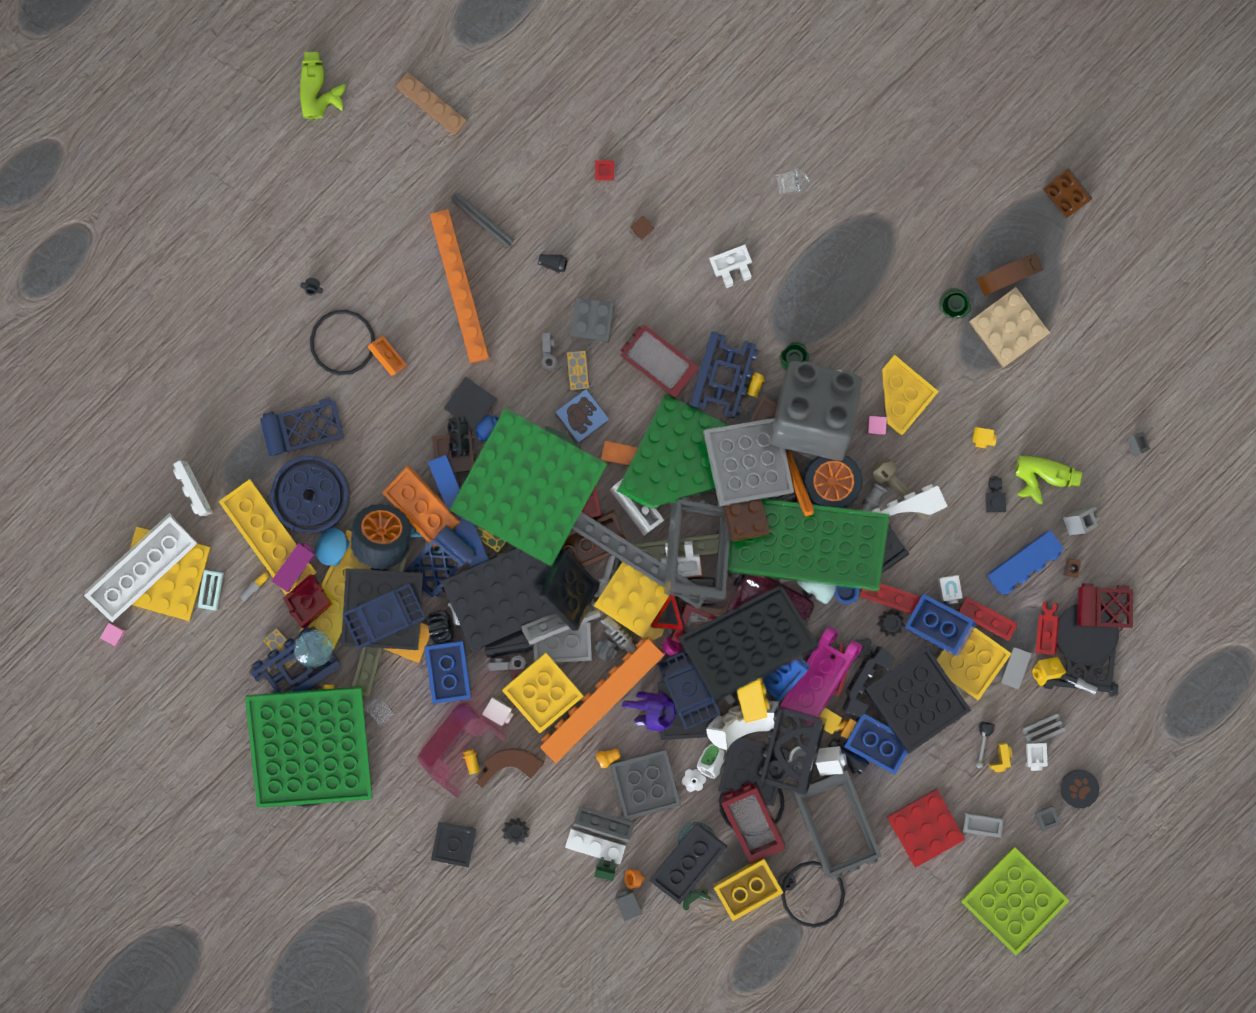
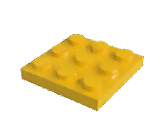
M622 561L593 606L640 637H643L669 595L664 594L663 586Z
M974 628L959 657L942 650L936 660L955 685L979 700L1012 653Z
M547 652L502 689L539 733L584 697L582 692Z

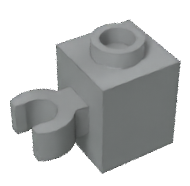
M1091 507L1075 510L1063 517L1069 535L1084 534L1097 527L1096 521L1100 520V516L1095 517L1093 514L1097 508Z

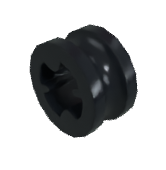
M789 872L782 873L779 876L778 883L781 888L783 885L782 881L785 880ZM793 875L790 877V879L792 878V882L789 883L790 886H786V891L792 890L796 885Z

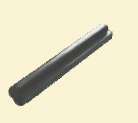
M459 193L453 195L451 198L452 202L505 247L509 248L513 244L514 240L462 195Z

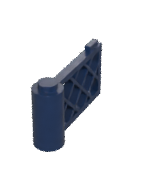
M327 398L319 400L320 404L290 412L276 415L274 412L264 413L263 418H260L269 456L344 438L335 401ZM332 406L334 414L330 420L320 415L324 407ZM311 411L316 414L311 424L301 419L305 412ZM293 416L298 420L291 429L285 425L283 417ZM318 417L328 421L323 432L313 426ZM300 421L310 426L304 436L294 431ZM330 423L338 428L339 435L331 437L325 433ZM311 428L321 433L316 441L306 438ZM292 433L302 437L299 445L290 446L289 438Z
M446 524L404 572H411V569H420V573H424L423 590L431 597L434 595L438 597L445 590L442 582L439 583V581L454 575L466 562L470 564L476 557L474 553L476 549ZM436 544L442 553H434L433 545ZM422 557H430L431 565L423 564ZM435 558H443L444 565H436ZM447 558L454 559L458 564L456 566L448 565ZM424 569H432L433 576H425ZM437 570H445L446 577H438ZM427 581H434L436 588L434 590L427 585Z

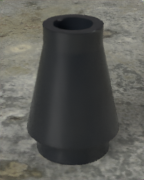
M540 254L538 265H542L557 273L565 272L568 258L561 254Z

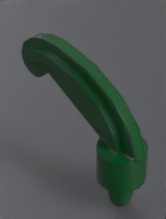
M694 890L684 899L683 908L688 910L689 904L699 897L708 901L711 900V897L707 896L708 893L703 890Z

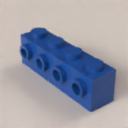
M1047 530L987 573L986 577L999 594L1005 593L1007 595L1015 589L1014 585L1019 581L1020 583L1027 581L1030 578V573L1033 571L1039 572L1046 567L1045 563L1048 560L1054 561L1062 555L1060 552L1064 548L1052 531Z

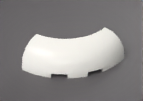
M768 701L770 708L766 710L768 718L745 723L740 705L730 708L729 713L722 717L720 715L717 716L707 727L709 739L719 748L727 750L735 740L746 734L770 731L771 728H774L775 721H773L775 710L779 709V702Z

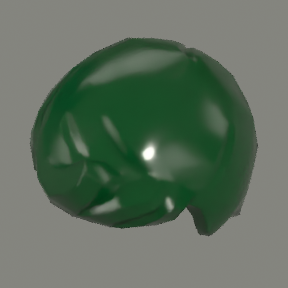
M958 288L947 289L939 299L940 310L950 318H964L971 312V304L967 294Z
M792 342L781 351L780 364L785 371L791 361L809 362V353L803 344Z

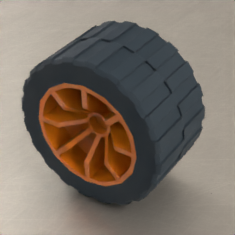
M846 455L842 461L820 456L811 460L805 468L802 479L810 501L815 505L845 508L851 505L857 499L862 489L863 478L861 470L857 466L858 464Z
M373 504L363 508L362 511L357 513L352 525L351 550L354 556L366 566L376 569H385L400 563L407 555L411 533L409 519L398 508L391 505Z

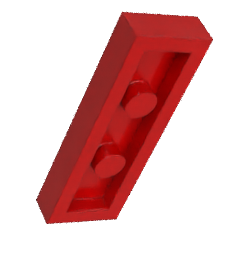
M881 583L879 591L861 589L859 597L910 614L913 613L920 599V596Z
M965 597L958 610L959 613L974 620L977 625L1009 641L1017 626V623L968 597Z

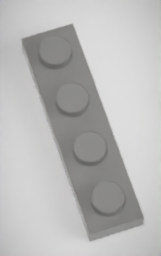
M593 598L581 624L600 617V611L593 606L595 604ZM557 614L545 616L522 626V631L530 645L570 629Z

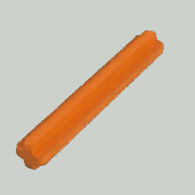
M787 451L786 457L793 488L804 516L808 517L814 514V509L793 455L790 451Z

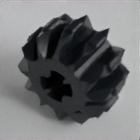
M439 610L428 615L427 627L431 639L435 643H444L451 640L454 634V626L446 610Z

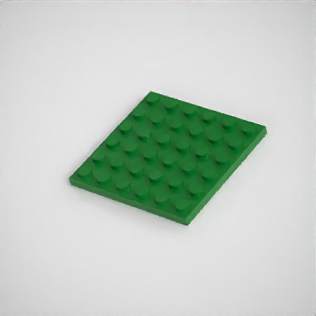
M504 408L454 500L450 511L552 566L605 470L607 463Z
M362 686L245 696L257 808L370 800L373 798Z

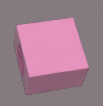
M868 416L867 434L885 435L887 417Z
M110 622L100 638L114 646H118L126 630Z

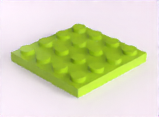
M1014 846L960 900L1015 955L1069 902Z

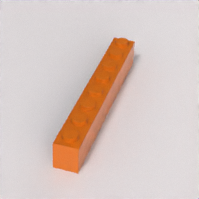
M447 209L432 213L430 217L469 361L471 364L490 360L450 211Z
M650 637L646 640L642 638L635 645L637 649L633 653L629 651L621 659L623 663L619 667L615 665L608 672L610 676L606 680L602 678L594 686L596 690L592 694L588 692L581 699L583 703L579 707L575 705L567 713L569 717L565 721L561 719L554 726L556 730L552 734L548 732L541 739L543 743L540 748L555 763L665 655V652Z

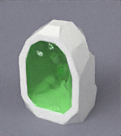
M715 744L706 747L697 764L700 773L713 779L716 778L724 762V749L719 748Z

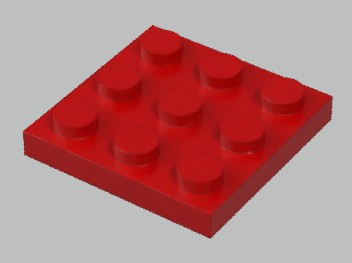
M937 789L887 816L915 868L965 840Z

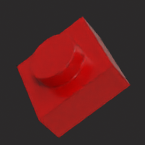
M595 160V181H614V161Z

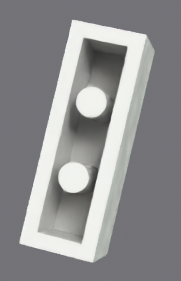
M620 480L610 491L645 536L661 524L664 519L656 508L651 509L617 492L622 482Z

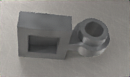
M542 333L543 359L541 363L544 369L553 370L557 365L556 358L551 355V349H555L554 337L551 338L550 333ZM551 359L553 364L547 366L546 360Z
M514 656L510 662L504 661V658H493V662L488 663L489 671L524 669L526 662L522 656ZM515 660L521 661L520 667L515 666Z

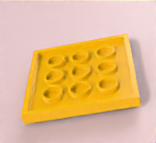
M136 526L130 549L150 530ZM197 543L131 605L191 621L211 547Z

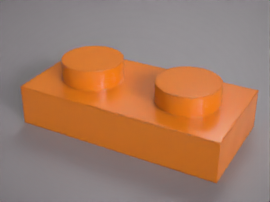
M381 336L368 346L391 376L407 366L384 336Z
M605 441L601 460L630 465L638 448Z

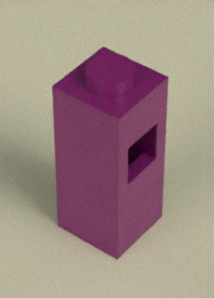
M306 542L304 544L298 543L271 581L284 591L290 592L316 556V553L313 552L314 548Z

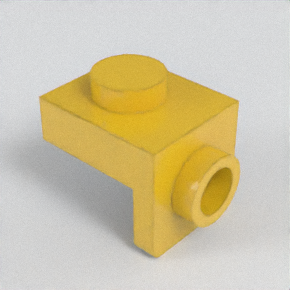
M1054 657L1039 660L1032 673L1039 686H1044L1047 680L1062 677L1066 674V671L1059 658Z
M1005 742L997 743L1000 762L989 764V768L995 772L1006 771L1007 767H1011L1012 749Z

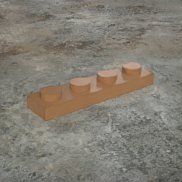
M407 72L395 86L454 136L467 123L466 119L410 73Z

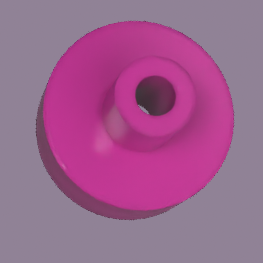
M670 636L662 641L663 648L661 649L665 652V655L674 656L681 651V644L671 640Z

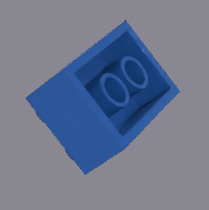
M923 594L905 628L952 655L959 657L976 626V622Z
M465 640L426 645L425 653L432 703L437 704L471 699L472 690Z
M865 713L861 717L858 716L855 727L842 745L895 775L907 755L906 750L890 727Z

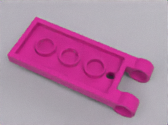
M829 626L818 642L819 649L813 651L806 662L811 667L787 693L780 706L820 717L850 665L860 654L862 645L853 640L848 645L845 653L842 654L830 646L836 640L839 631ZM832 655L836 656L834 660L831 659ZM804 720L805 722H807V723H809L810 725L814 726V723H815V722H811V721H808V720Z

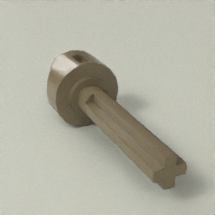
M882 458L873 466V479L879 485L887 481L896 493L905 500L904 496L912 492L894 474L898 468L895 463L890 459ZM916 512L922 520L929 517L928 514Z

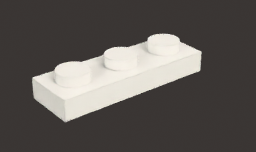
M572 828L565 848L597 858L604 857V860L610 862L613 859L617 864L621 863L626 847L624 844Z

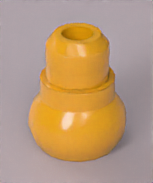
M616 748L596 753V758L601 768L609 767L611 763H614V761L619 760L621 757L619 750Z

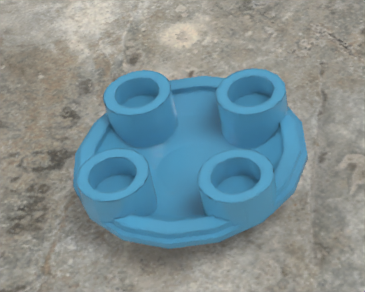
M330 528L324 531L316 543L318 560L325 565L337 566L346 550L350 547V541L337 528Z

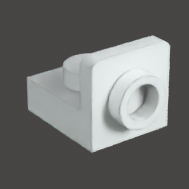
M1047 743L1026 744V767H1031V771L1043 770L1042 767L1048 766Z

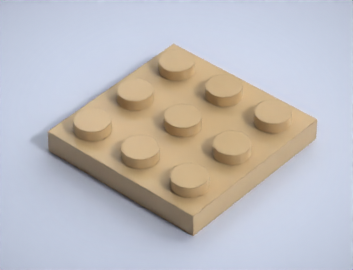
M1016 287L969 321L1002 367L1007 366L1050 333Z

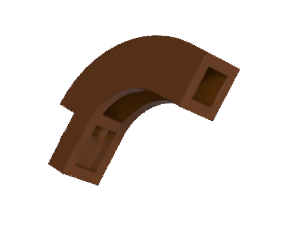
M509 748L500 750L484 761L483 764L488 767V770L484 768L478 774L479 780L477 784L483 788L498 770L505 767L517 768L531 779L544 762L533 753L523 749Z

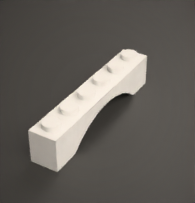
M930 484L921 488L923 492L917 495L915 492L905 495V500L899 503L897 500L886 504L888 508L881 511L880 508H876L870 512L890 514V516L902 512H920L931 515L948 506L939 486L933 487Z

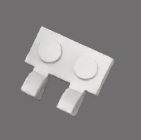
M746 245L709 258L715 276L722 275L726 288L734 284L729 273L733 270L740 269L744 281L750 280L752 277L747 266L752 264Z
M692 540L685 541L686 556H678L677 572L684 577L701 575L700 555L693 554ZM665 543L666 558H661V562L665 565L667 561L668 543Z

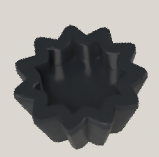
M890 609L889 612L883 611V615L878 616L880 621L877 625L881 627L880 632H885L886 636L890 634L895 636L896 632L901 633V628L905 626L902 623L904 617L900 616L899 611L894 613Z
M511 818L509 823H505L506 828L502 829V832L505 833L503 838L508 839L509 844L514 843L516 846L519 842L524 843V838L529 837L527 834L529 828L525 827L526 822H521L520 818L516 820Z

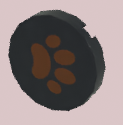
M1074 770L1064 776L1060 788L1062 798L1067 804L1075 808H1086L1096 801L1100 787L1093 774L1085 770Z

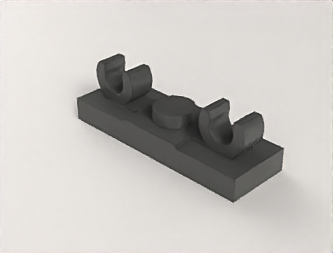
M579 806L574 826L629 842L634 823Z

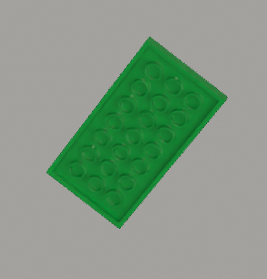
M762 499L770 534L738 541H732L730 536L727 572L879 591L890 514L812 505L814 514L806 517L800 503Z

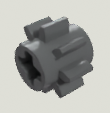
M604 638L603 642L598 640L594 648L597 650L596 656L607 662L610 658L615 659L618 650L615 649L617 644Z

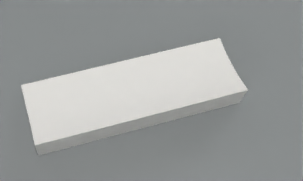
M169 513L85 591L84 596L113 622L190 551L197 542Z

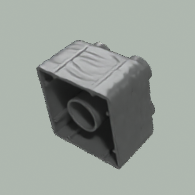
M791 361L781 384L770 437L771 445L842 461L853 434L862 386L861 377L848 371L824 368L810 362Z

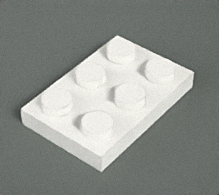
M180 460L174 463V474L178 480H182L184 484L182 489L187 497L190 496L193 502L191 507L194 513L199 514V516L212 514L213 511L188 462Z

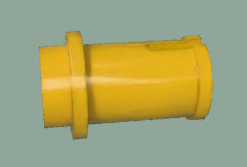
M754 372L753 376L751 375L752 379L746 394L758 398L762 383L765 382V376Z
M474 749L464 751L462 756L466 761L469 774L481 771L476 758L477 752Z

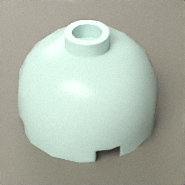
M797 581L809 594L812 593L816 596V599L826 604L831 600L836 590L834 585Z

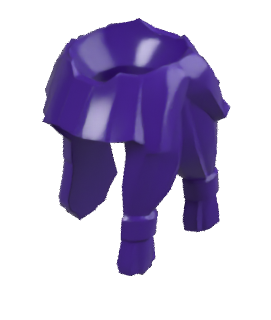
M639 691L636 697L643 698L644 700H626L622 702L623 708L647 710L646 715H639L634 721L636 725H646L648 730H665L672 725L676 717L675 704L663 692L654 694ZM664 708V716H660L661 710Z

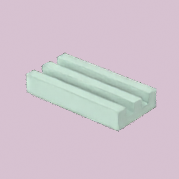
M204 570L198 608L218 610L224 576L223 572ZM209 574L211 575L207 604L204 605L203 602ZM218 576L214 604L211 606L215 577Z

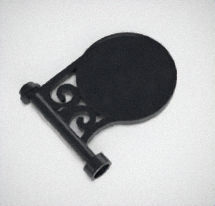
M1075 604L1066 609L1059 618L1057 646L1066 660V674L1076 678L1080 677L1081 673L1079 671L1075 673V670L1081 668L1083 670L1082 680L1097 687V691L1108 692L1110 697L1117 696L1119 686L1112 682L1115 652L1119 640V628L1077 626L1078 604ZM1106 611L1101 614V623H1107L1111 618ZM1109 658L1106 678L1104 680H1097L1093 675V671L1096 668L1100 669L1101 672L1095 675L1103 677L1106 671L1104 666L1099 663ZM1084 665H1087V666L1092 665V666H1090L1089 669L1087 670V668H1086ZM1057 678L1047 680L1043 686L1044 689H1053V686L1079 689L1075 685Z

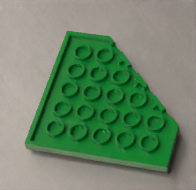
M665 394L617 492L652 509L668 502L672 503L681 498L699 495L715 489L703 431L730 425Z

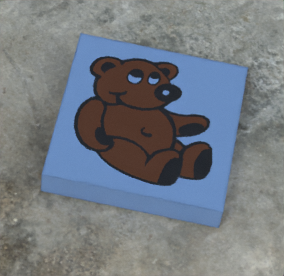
M586 389L556 411L578 443L609 420Z

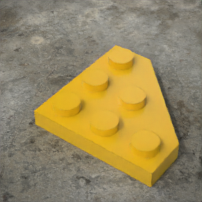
M893 355L882 369L885 413L887 417L886 424L902 436L939 391L896 355Z

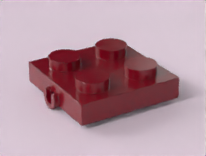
M312 574L307 576L283 598L290 609L289 614L304 629L332 605L322 585L319 584L316 577Z

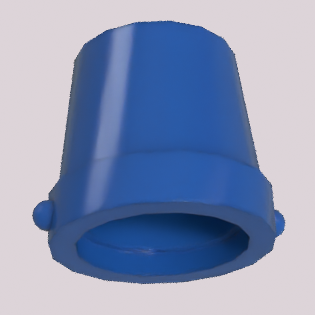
M836 586L834 596L839 602L849 604L857 601L859 589Z

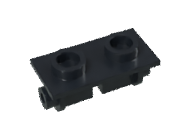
M456 416L448 419L447 429L450 433L449 450L451 457L458 455L468 456V452H470L469 439L462 438V435H468V425L465 417Z

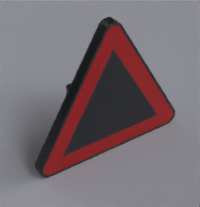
M669 595L651 623L652 628L685 630L677 596Z

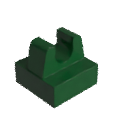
M601 857L596 865L594 877L613 881L616 868L615 860L612 859L611 864L607 866L604 864V857Z

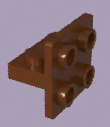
M1069 168L1044 187V191L1066 218L1092 200L1090 194Z

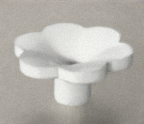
M697 768L686 770L685 776L682 778L683 785L690 792L702 790L703 784L706 782V777Z

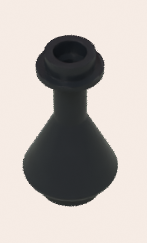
M834 738L828 745V748L840 746L842 754L846 755L847 764L852 774L856 772L862 774L869 765V762L862 756L846 750L839 744L840 739Z

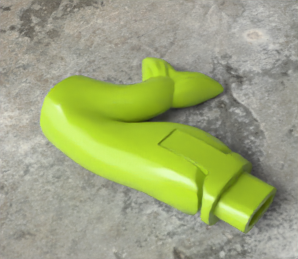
M305 52L300 79V102L303 118H323L326 107L330 103L342 111L343 101L340 97L345 91L346 84L335 87L330 92H326L316 99L324 82V69L319 52Z
M1019 455L1016 462L1015 475L1027 483V486L1017 493L1020 497L1031 496L1035 502L1043 504L1038 480L1034 473H1037L1046 482L1054 486H1080L1082 472L1076 471L1073 467L1070 468L1056 461L1033 456Z

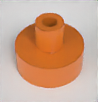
M637 869L627 870L624 875L625 885L629 889L639 888L645 879L644 875Z

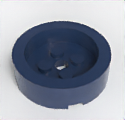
M299 457L286 463L276 474L270 493L271 504L279 520L290 529L302 533H319L334 527L344 517L350 503V487L346 476L334 463L319 457ZM308 489L315 492V497L310 501L304 496L305 491Z

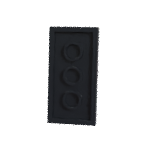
M696 822L653 874L650 882L678 904H681L726 850L727 845Z

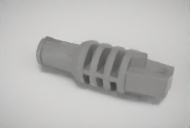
M608 615L601 620V623L606 628L605 632L617 644L619 649H624L627 653L629 651L633 653L637 649L632 642L633 637L622 624L614 621Z

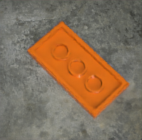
M407 466L382 492L395 508H398L406 515L410 524L428 543L436 537L446 524L454 530L461 522L410 466Z

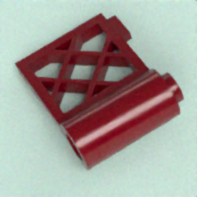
M1082 583V587H1078L1077 626L1133 628V589H1129L1127 585H1117V589L1097 588L1093 587L1092 583ZM1101 592H1105L1111 597L1106 605L1101 600ZM1121 593H1127V602L1124 605L1117 599ZM1113 602L1120 608L1115 614L1108 608ZM1104 611L1111 617L1107 623H1101V614ZM1122 611L1127 616V624H1123L1117 619V616Z

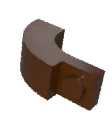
M1033 253L977 278L984 296L1034 275L1042 271L1043 268L1037 254Z

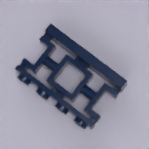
M712 331L690 406L705 410L707 401L725 406L723 416L734 419L735 415L739 416L742 405L739 404L741 397H745L747 386L744 385L746 378L750 379L753 369L750 367L751 360L756 359L758 349H755L756 344L746 341L743 344L742 350L725 346L726 336ZM719 340L720 345L718 349L728 351L725 361L715 359L714 365L711 366L710 363L716 342ZM746 349H750L743 375L739 374L741 366L732 364L734 355L736 353L744 356ZM718 364L736 369L731 387L713 382ZM706 377H709L708 385L717 388L715 397L704 396L703 403L699 401ZM737 385L739 389L732 411H729L731 403L722 401L724 390L734 393Z
M313 626L303 629L295 639H288L279 650L274 649L267 654L268 657L263 661L259 659L251 665L250 674L252 677L254 676L256 682L265 677L274 688L270 693L282 692L277 682L283 678L291 685V687L283 692L306 691L339 669L341 662L337 656H334L332 651L323 656L314 644L321 639V635ZM307 640V644L312 650L304 655L297 646ZM297 655L306 669L291 677L283 664ZM317 656L323 665L313 671L309 661ZM275 662L280 672L272 677L265 668Z

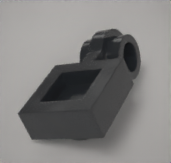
M993 476V478H989V489H993V493L985 494L986 513L1006 512V493H998V489H1002V479L998 478V476Z

